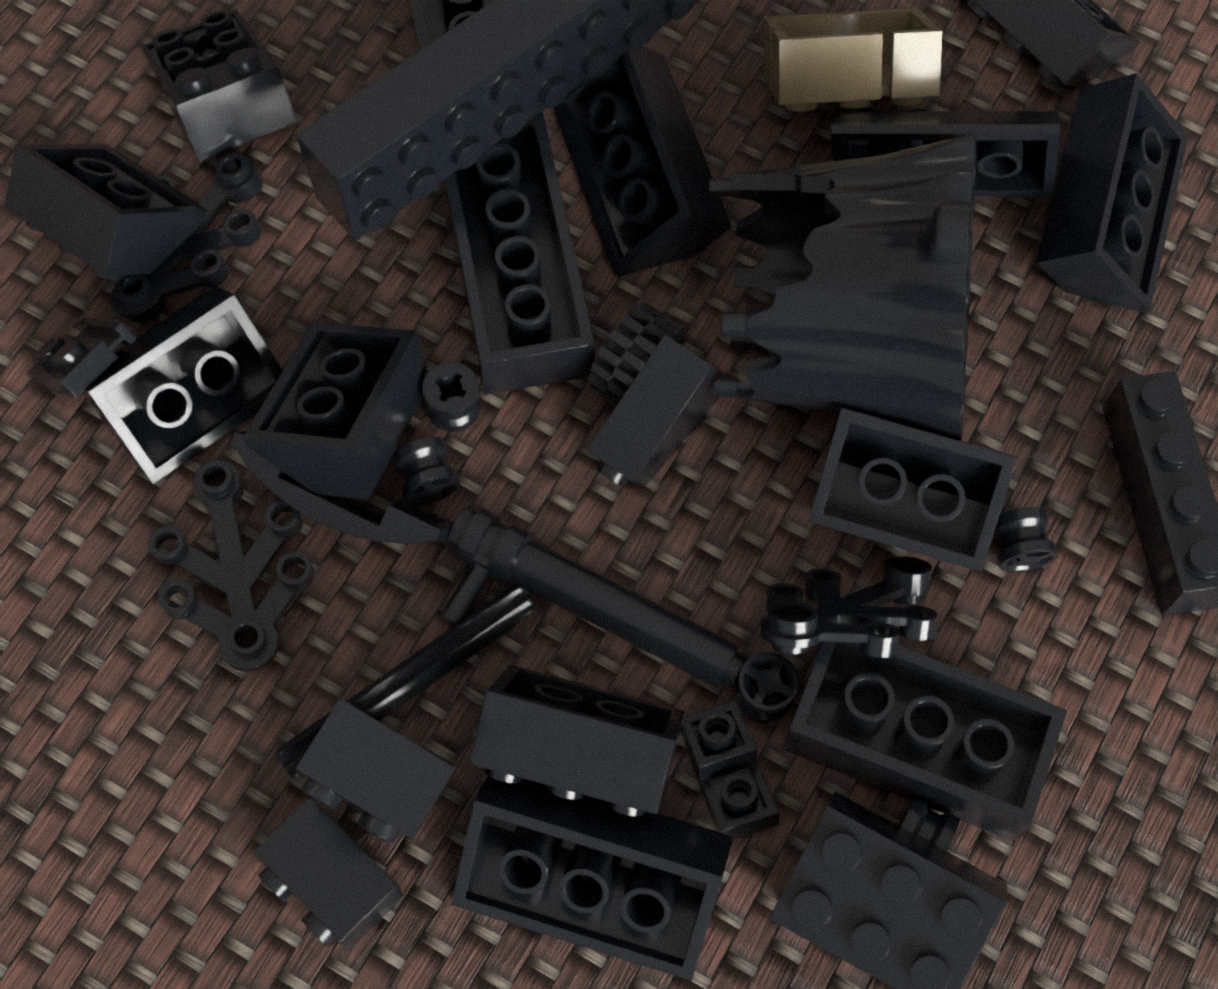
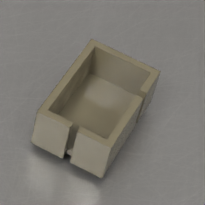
M919 8L764 17V80L769 89L772 90V94L778 104L786 105L787 110L798 112L812 111L818 108V103L838 102V105L844 108H864L870 106L871 100L881 99V96H890L893 104L916 105L923 102V97L940 96L942 30Z

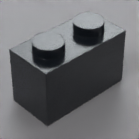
M311 797L254 850V853L266 866L258 874V877L283 903L293 894L309 910L301 921L326 947L337 939L349 952L403 898L398 885Z

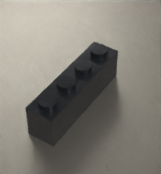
M1172 371L1120 378L1102 409L1161 616L1218 608V506L1177 372Z

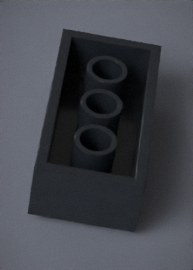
M823 641L782 750L908 800H912L914 795L926 800L928 807L944 814L950 812L959 817L961 821L1015 841L1032 824L1067 710L899 645L898 653L895 656L877 658L864 654L860 650V643Z

